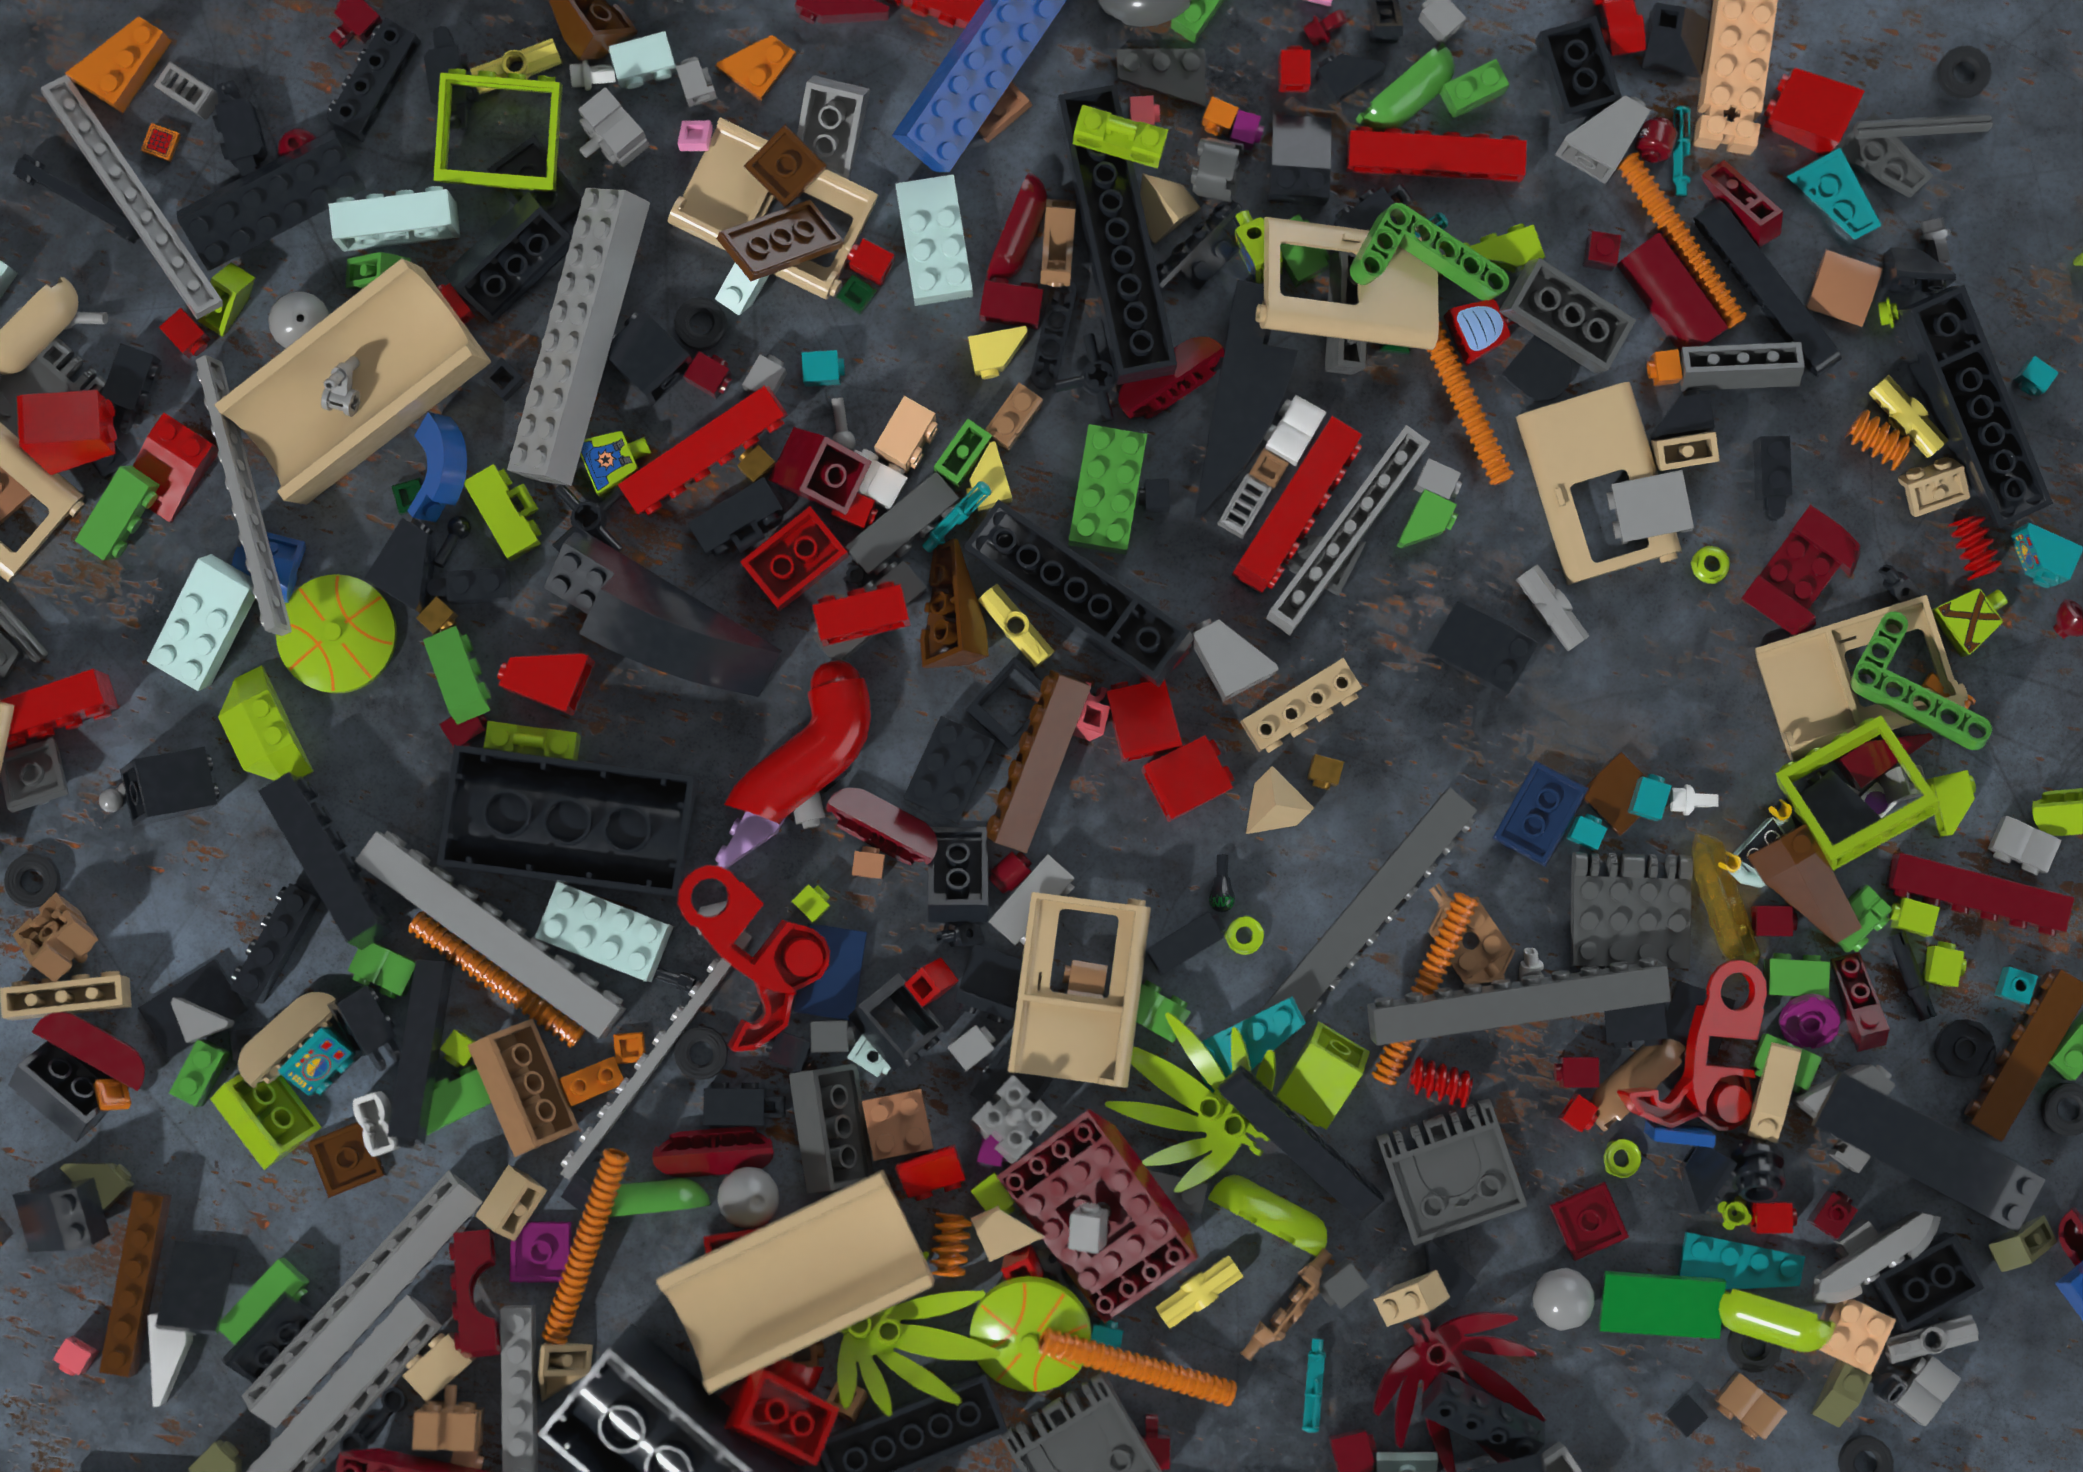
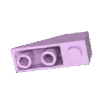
M746 811L742 820L737 818L732 825L729 834L733 837L728 847L722 845L715 858V861L719 862L718 866L727 869L776 835L786 817L779 825L769 819Z

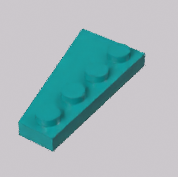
M1293 996L1201 1042L1212 1054L1225 1077H1228L1233 1072L1231 1062L1232 1027L1238 1028L1244 1040L1252 1070L1262 1062L1269 1049L1274 1051L1306 1022ZM1202 1076L1207 1088L1214 1093L1215 1090Z
M1685 1232L1677 1276L1723 1278L1726 1281V1289L1800 1286L1805 1256Z

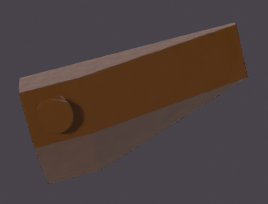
M951 539L943 545H938L933 550L929 584L932 586L931 600L925 603L924 612L928 613L926 630H921L920 637L923 668L970 665L989 657L987 629L958 539Z
M1806 824L1797 825L1747 856L1762 882L1783 897L1789 905L1802 913L1809 922L1834 943L1842 941L1862 928L1822 849Z

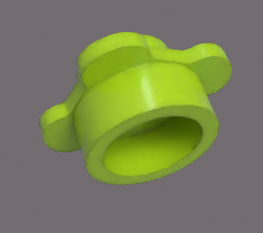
M1886 297L1887 301L1878 302L1881 325L1891 324V328H1893V321L1899 320L1897 303H1890L1889 297Z
M1736 1196L1734 1200L1729 1202L1721 1201L1717 1206L1718 1212L1722 1213L1724 1219L1723 1227L1727 1230H1733L1735 1226L1742 1224L1748 1225L1752 1220V1216L1745 1206L1746 1200L1742 1196ZM1733 1210L1737 1211L1736 1216L1732 1215Z

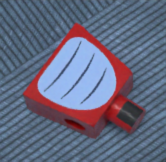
M1495 299L1453 307L1443 316L1465 366L1471 365L1511 337L1508 326L1515 324V322L1499 312L1500 309Z

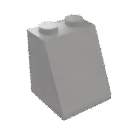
M1625 95L1568 134L1555 155L1606 184L1651 110L1646 107L1645 102L1633 96L1629 98Z
M1209 618L1194 626V633H1192L1194 640L1191 644L1222 702L1274 676L1279 670L1275 662L1222 621L1217 620L1212 623Z
M1871 1064L1856 1065L1843 1072L1886 1095L1896 1086L1889 1080L1892 1075L1880 1065H1876V1067ZM1837 1075L1810 1087L1808 1091H1802L1794 1095L1790 1101L1814 1120Z

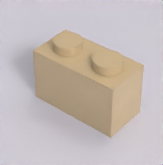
M1713 431L1651 440L1654 462L1659 471L1720 461L1716 432Z
M508 1165L475 1216L494 1232L515 1241L547 1192V1189L530 1175Z
M1437 1270L1391 1287L1375 1298L1374 1301L1388 1327L1427 1313L1449 1299L1450 1296Z
M441 1332L428 1344L431 1348L428 1353L423 1357L418 1353L406 1364L409 1370L403 1377L426 1403L432 1400L445 1388V1385L454 1380L476 1359V1357L465 1359L460 1354V1350L456 1351L453 1332L446 1336Z

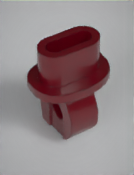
M1340 9L1331 13L1323 20L1316 15L1312 16L1313 21L1303 26V29L1312 45L1316 46L1324 40L1329 43L1331 41L1330 33L1350 20L1345 11Z

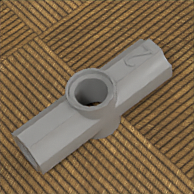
M1538 564L1516 579L1524 593L1534 604L1533 609L1538 618L1545 626H1550L1567 652L1589 637L1587 631L1573 614V608L1566 596L1559 589H1555Z
M1968 1314L1931 1325L1923 1324L1917 1329L1891 1335L1885 1343L1884 1351L1889 1363L1893 1364L1930 1353L1938 1354L1944 1351V1349L1979 1340V1333L1972 1315ZM1933 1331L1936 1335V1342L1932 1346L1927 1347L1925 1336Z

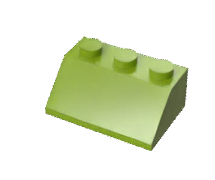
M239 1074L224 1083L210 1098L264 1170L287 1156L322 1128L281 1074L269 1084L265 1081L258 1083L256 1088H252Z

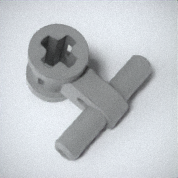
M352 356L345 363H339L332 369L331 375L324 381L325 388L321 398L323 409L329 411L332 409L340 410L345 415L351 417L356 414L360 404V392L352 389L353 371L360 365L357 357Z

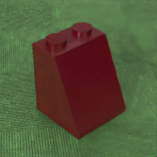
M793 427L768 480L791 493L847 515L872 461L826 436Z

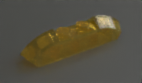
M1695 833L1691 851L1693 876L1695 882L1697 881L1700 897L1704 901L1708 912L1709 923L1714 930L1717 946L1726 961L1743 960L1756 966L1761 954L1736 880L1727 870L1718 866L1719 862L1727 864L1729 861L1725 854L1723 842L1711 835Z

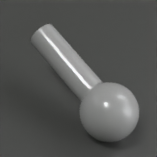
M77 312L74 319L65 329H70L75 324H107L108 314L106 312Z
M843 397L833 398L831 400L836 433L832 440L853 450L855 447V437L848 431Z
M121 783L117 788L107 789L101 793L99 805L104 811L116 812L122 807L123 798L125 797L124 784Z

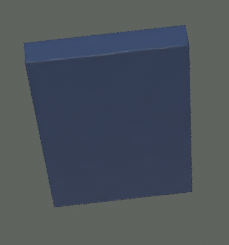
M1535 761L1495 832L1493 840L1546 867L1589 788Z
M808 923L807 927L817 931L827 942L830 949L829 966L822 978L797 990L794 1012L851 1021L847 1016L856 1007L867 932Z

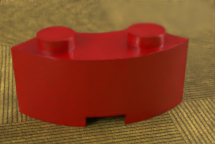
M1592 0L1594 6H1598L1603 27L1600 29L1611 56L1646 50L1643 14H1637L1634 0Z

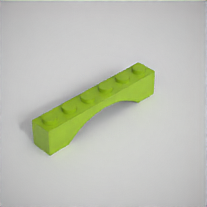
M1524 223L1512 226L1507 229L1508 233L1498 237L1496 233L1488 234L1480 238V243L1471 246L1469 242L1464 243L1492 263L1512 273L1523 270L1527 261L1537 258L1545 259L1534 224L1525 227Z

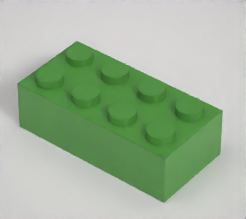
M1088 425L1068 545L1123 555L1127 554L1147 434Z

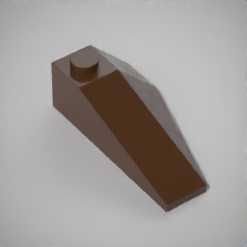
M549 0L562 36L579 61L601 59L610 53L609 46L627 42L638 33L625 12L617 4L611 6L605 0Z

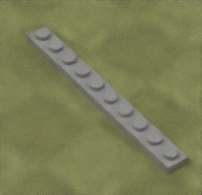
M64 75L42 86L43 96L195 318L199 319L222 307V299L71 79Z
M204 355L196 359L198 367L197 376L203 386L205 394L204 404L209 411L212 421L211 431L217 441L219 449L218 458L224 468L226 476L225 485L230 492L233 503L232 512L239 526V540L244 546L247 558L246 567L251 573L254 585L253 594L258 601L261 612L260 621L265 631L283 636L292 632L240 429L232 420L220 414L214 405L230 393L223 363Z
M743 931L734 943L745 951L754 938ZM716 957L706 970L710 973L703 983L698 981L688 994L692 997L685 1007L680 1005L670 1018L673 1024L667 1031L662 1029L652 1041L655 1048L649 1056L644 1053L636 1062L634 1068L637 1072L631 1080L626 1077L615 1091L619 1094L612 1104L607 1102L597 1115L600 1121L594 1129L589 1126L579 1139L582 1145L576 1153L571 1150L563 1159L560 1165L564 1169L560 1174L569 1181L572 1180L593 1149L600 1145L732 969V966L723 958Z

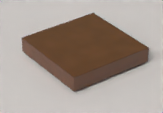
M785 124L744 165V168L784 208H787L827 168V165Z
M1622 752L1611 760L1585 786L1589 788V791L1584 798V801L1619 836L1640 818V816L1628 813V809L1638 778L1646 777Z
M358 1122L307 1142L328 1198L386 1175L380 1157H373L367 1151L363 1141V1127Z

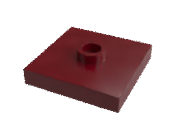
M1604 1181L1549 1205L1573 1261L1629 1238L1607 1184Z

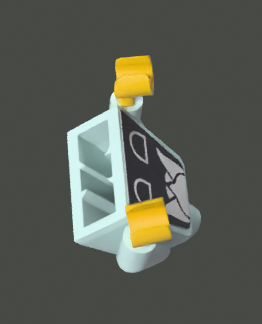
M1783 799L1779 800L1781 808L1778 811L1773 806L1769 807V812L1776 819L1774 817L1767 818L1733 854L1730 852L1725 853L1729 856L1727 864L1718 863L1720 868L1727 870L1740 884L1758 888L1766 885L1762 882L1747 856L1796 827L1791 816L1792 807Z

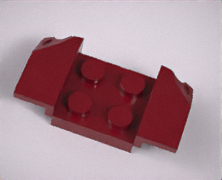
M1810 505L1772 559L1742 596L1741 600L1794 636L1808 632L1817 625L1815 622L1816 616L1808 610L1839 568L1852 577L1860 557V544L1841 525Z

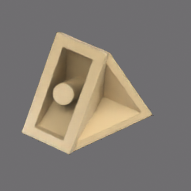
M1142 173L1140 197L1149 238L1156 244L1200 210L1201 207L1183 185Z
M1272 766L1254 784L1246 834L1297 826L1314 807Z
M999 1206L971 1218L990 1262L1045 1237L1001 1211Z
M547 1341L541 1345L539 1383L542 1401L588 1374L591 1370L593 1345L578 1343L559 1345L551 1344Z

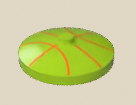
M347 575L321 576L300 586L292 593L289 603H285L292 632L283 636L276 634L277 647L284 665L303 684L326 693H348L369 685L383 673L390 663L397 642L395 617L390 605L382 594L365 581Z
M1026 1276L1004 1281L993 1287L980 1300L974 1311L970 1328L971 1339L1000 1351L1001 1355L998 1358L977 1360V1362L992 1379L1011 1389L1025 1392H1040L1056 1388L1074 1377L1083 1366V1363L1078 1365L1075 1364L1074 1360L1072 1362H1067L1066 1358L1060 1360L1057 1358V1355L1050 1357L1048 1353L1045 1355L1040 1354L1038 1345L1041 1334L1046 1328H1052L1053 1332L1059 1330L1062 1335L1069 1333L1071 1337L1073 1335L1078 1336L1079 1340L1087 1338L1088 1342L1091 1341V1324L1086 1309L1069 1289L1052 1280Z

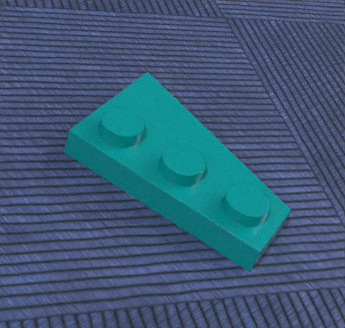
M1841 147L1787 176L1854 240L1882 225Z

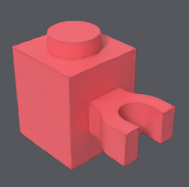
M1098 688L1096 696H1093L1089 691L1073 736L1092 741L1104 735L1110 707L1099 702L1105 697L1107 688Z

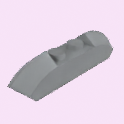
M1913 1211L1814 1277L1812 1286L1813 1302L1824 1304L1838 1303L1862 1294L1863 1291L1860 1285L1862 1282L1868 1284L1880 1276L1879 1271L1886 1266L1891 1268L1900 1264L1905 1259L1903 1255L1906 1253L1912 1259L1921 1254L1934 1238L1941 1217Z

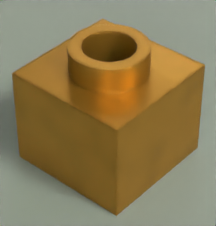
M758 445L754 449L751 447L745 450L738 458L741 462L737 466L754 483L762 477L765 478L774 469L776 463Z
M436 596L416 619L435 635L456 625L454 620L458 615Z
M1315 754L1312 757L1307 779L1313 781L1312 786L1330 790V786L1336 787L1339 784L1344 761Z

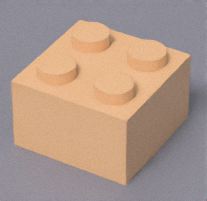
M904 396L874 446L876 455L887 463H893L904 469L905 473H908L910 468L916 469L924 455L922 447L925 442L930 444L938 432L936 414Z
M1855 1299L1827 1304L1820 1319L1827 1322L1832 1321L1836 1324V1327L1829 1342L1818 1350L1871 1375L1896 1319Z

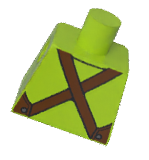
M1978 588L1932 609L1935 621L1962 658L1974 652L2003 623L1996 611L2005 606L2008 601L1998 589L1985 596L1982 590Z

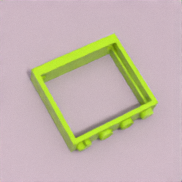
M458 68L448 69V73H440L434 181L438 183L556 192L562 84L555 82V77L539 75L537 80H526L525 74L508 73V78L496 77V72L478 71V76L466 75L465 69ZM452 85L551 93L546 177L447 170Z
M1882 715L1875 719L1868 718L1864 720L1857 729L1849 733L1844 732L1837 735L1830 744L1822 748L1816 747L1810 750L1803 759L1795 763L1789 762L1783 765L1779 772L1776 773L1778 786L1802 823L1806 824L1833 871L1940 812L1939 800ZM1881 734L1922 797L1833 846L1798 793L1793 782Z

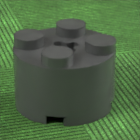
M1211 137L1207 139L1201 138L1197 155L1200 156L1199 166L1193 167L1191 175L1193 192L1197 196L1232 202V196L1236 194L1242 165H1240V161H1237L1238 155L1244 156V144Z

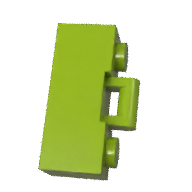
M1082 105L1074 131L1073 144L1158 169L1168 129L1141 121L1136 122L1112 115L1110 112Z
M492 464L466 479L464 485L506 558L512 562L541 545L538 536L542 535V532L534 519L528 521L526 518L539 509L525 484L510 490L508 486L513 483L506 470L503 468L499 471ZM518 496L525 508L520 512L512 501V498Z
M488 721L484 749L578 761L581 735L577 732Z

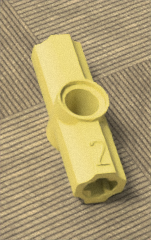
M552 38L520 51L509 50L503 57L474 67L470 71L471 75L478 76V71L496 72V77L508 78V73L525 74L527 80L531 75L561 65L562 61ZM513 62H523L521 70L517 72L509 70ZM477 87V90L481 95L494 90V88Z
M1890 375L1886 376L1868 392L1889 415L1888 420L1893 428L1900 430V434L1903 436L1908 435L1910 440L1927 458L1931 457L1948 441L1928 418L1926 408L1917 399L1909 397Z
M998 584L991 587L978 599V602L999 625L1006 637L1015 644L1034 668L1041 665L1055 652L1029 622L1027 616L1017 608ZM1020 619L1025 625L1023 631L1016 634L1009 631L1007 626L1010 620Z
M1227 1255L1202 1273L1201 1271L1185 1281L1178 1291L1156 1305L1155 1308L1167 1326L1172 1328L1194 1311L1198 1312L1210 1305L1219 1297L1218 1294L1244 1276L1230 1256Z

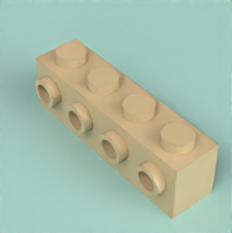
M1342 658L1244 718L1240 723L1258 752L1266 749L1270 753L1283 745L1281 741L1283 737L1291 733L1294 738L1309 729L1306 725L1309 721L1316 718L1320 722L1332 715L1334 712L1331 708L1341 702L1345 707L1358 699L1357 692L1362 687L1345 659Z
M120 971L102 972L101 977L90 978L89 974L73 975L71 980L60 981L59 978L56 982H53L51 979L45 978L41 979V984L30 985V981L12 982L11 987L0 988L1 1015L3 1019L11 1021L41 1018L55 1012L77 1014L132 1007L130 978L120 975Z

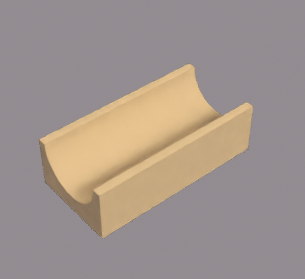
M400 259L214 405L220 414L237 424L266 457L279 479L281 488L277 492L282 499L288 502L307 505L490 364L491 360L425 270L414 263ZM354 356L360 362V365L353 371L352 389L360 392V404L356 414L351 417L345 415L340 410L332 409L329 411L323 409L321 398L325 388L324 381L331 375L333 368L339 363H345L350 357Z
M881 1170L663 1274L656 1281L660 1290L671 1301L685 1327L702 1370L703 1383L708 1393L933 1286L935 1279L885 1172Z

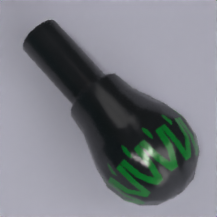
M1219 854L1217 855L1216 877L1214 878L1213 887L1209 895V904L1217 912H1227L1234 906L1235 895L1231 886V880L1228 877V855Z

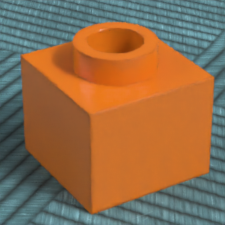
M1212 96L1203 115L1201 125L1205 126V130L1213 135L1221 136L1224 134L1228 136L1239 108Z
M1678 349L1655 352L1650 357V361H1647V374L1649 379L1653 378L1654 386L1676 384L1683 378Z

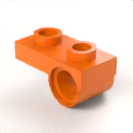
M614 1056L558 1079L569 1107L617 1088L624 1080Z

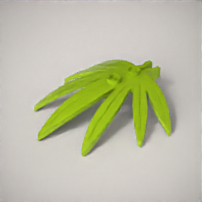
M1167 1012L1165 1016L1175 1036L1194 1066L1215 1092L1210 1091L1200 1081L1173 1063L1133 1046L1131 1064L1159 1089L1197 1112L1199 1116L1197 1117L1166 1106L1141 1102L1107 1101L1105 1106L1125 1116L1155 1126L1181 1131L1205 1132L1207 1134L1205 1138L1194 1139L1168 1147L1142 1161L1145 1166L1170 1165L1188 1161L1212 1151L1211 1154L1195 1164L1180 1180L1174 1189L1175 1193H1180L1203 1183L1219 1172L1233 1158L1242 1143L1249 1145L1250 1150L1254 1154L1261 1156L1264 1151L1257 1147V1142L1250 1138L1248 1133L1255 1138H1263L1267 1142H1271V1140L1222 1096L1218 1090V1085L1226 1077L1220 1066L1200 1039L1177 1017ZM1232 1027V1071L1241 1065L1251 1072L1244 1040L1238 1028ZM1269 1049L1258 1068L1256 1078L1272 1092L1275 1081L1276 1062L1275 1052Z
M924 1251L922 1254L927 1261L929 1253ZM957 1291L920 1297L885 1308L839 1330L838 1332L844 1335L837 1367L838 1389L843 1408L848 1409L854 1398L857 1385L856 1363L858 1362L863 1380L873 1400L887 1416L892 1415L888 1389L880 1370L872 1359L873 1356H877L894 1373L919 1390L941 1400L960 1404L961 1399L940 1379L914 1361L894 1352V1349L929 1358L958 1361L998 1358L1001 1352L979 1341L956 1333L926 1326L902 1324L900 1321L932 1318L960 1310L984 1298L985 1292Z

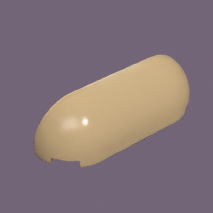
M60 277L58 283L52 288L47 284L42 287L0 329V374H14L25 369L74 319L78 310V295L73 285L65 277Z
M312 992L294 1000L243 1047L238 1060L239 1071L243 1079L252 1088H256L257 1084L262 1081L269 1084L280 1075L277 1070L321 1027H332L329 1020L333 1014L327 1005L334 1001L335 998L326 993Z

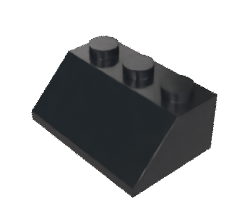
M48 1041L17 1065L8 1084L76 1143L93 1129L109 1111H99L93 1084L98 1079L112 1078Z

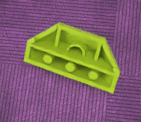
M261 665L236 677L218 718L243 770L271 780H276L287 772L292 773L296 777H304L314 772L264 667Z

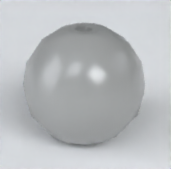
M304 291L289 292L279 297L271 307L268 317L269 330L275 341L286 349L330 314L324 302L315 295Z
M743 1167L728 1174L719 1186L717 1196L720 1212L727 1222L737 1228L754 1229L770 1221L778 1209L780 1199L778 1187L771 1176L759 1168Z
M1570 1268L1557 1269L1544 1273L1537 1281L1533 1291V1306L1538 1317L1547 1326L1557 1330L1572 1329L1583 1325L1591 1316L1594 1307V1292L1589 1281L1580 1272Z

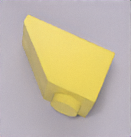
M1021 326L969 336L968 343L975 376H982V379L999 376V372L1006 369L1027 338V327Z
M995 441L990 442L970 478L971 487L966 489L968 494L979 481L985 482L991 488V495L977 507L978 512L992 508L998 499L1005 504L1012 502L1011 491Z

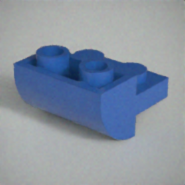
M266 532L285 603H289L298 580L297 571L306 550V543ZM241 544V547H236L231 566L251 577V573L246 567L247 558L244 546Z

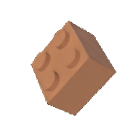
M922 1088L862 1101L874 1161L934 1148Z

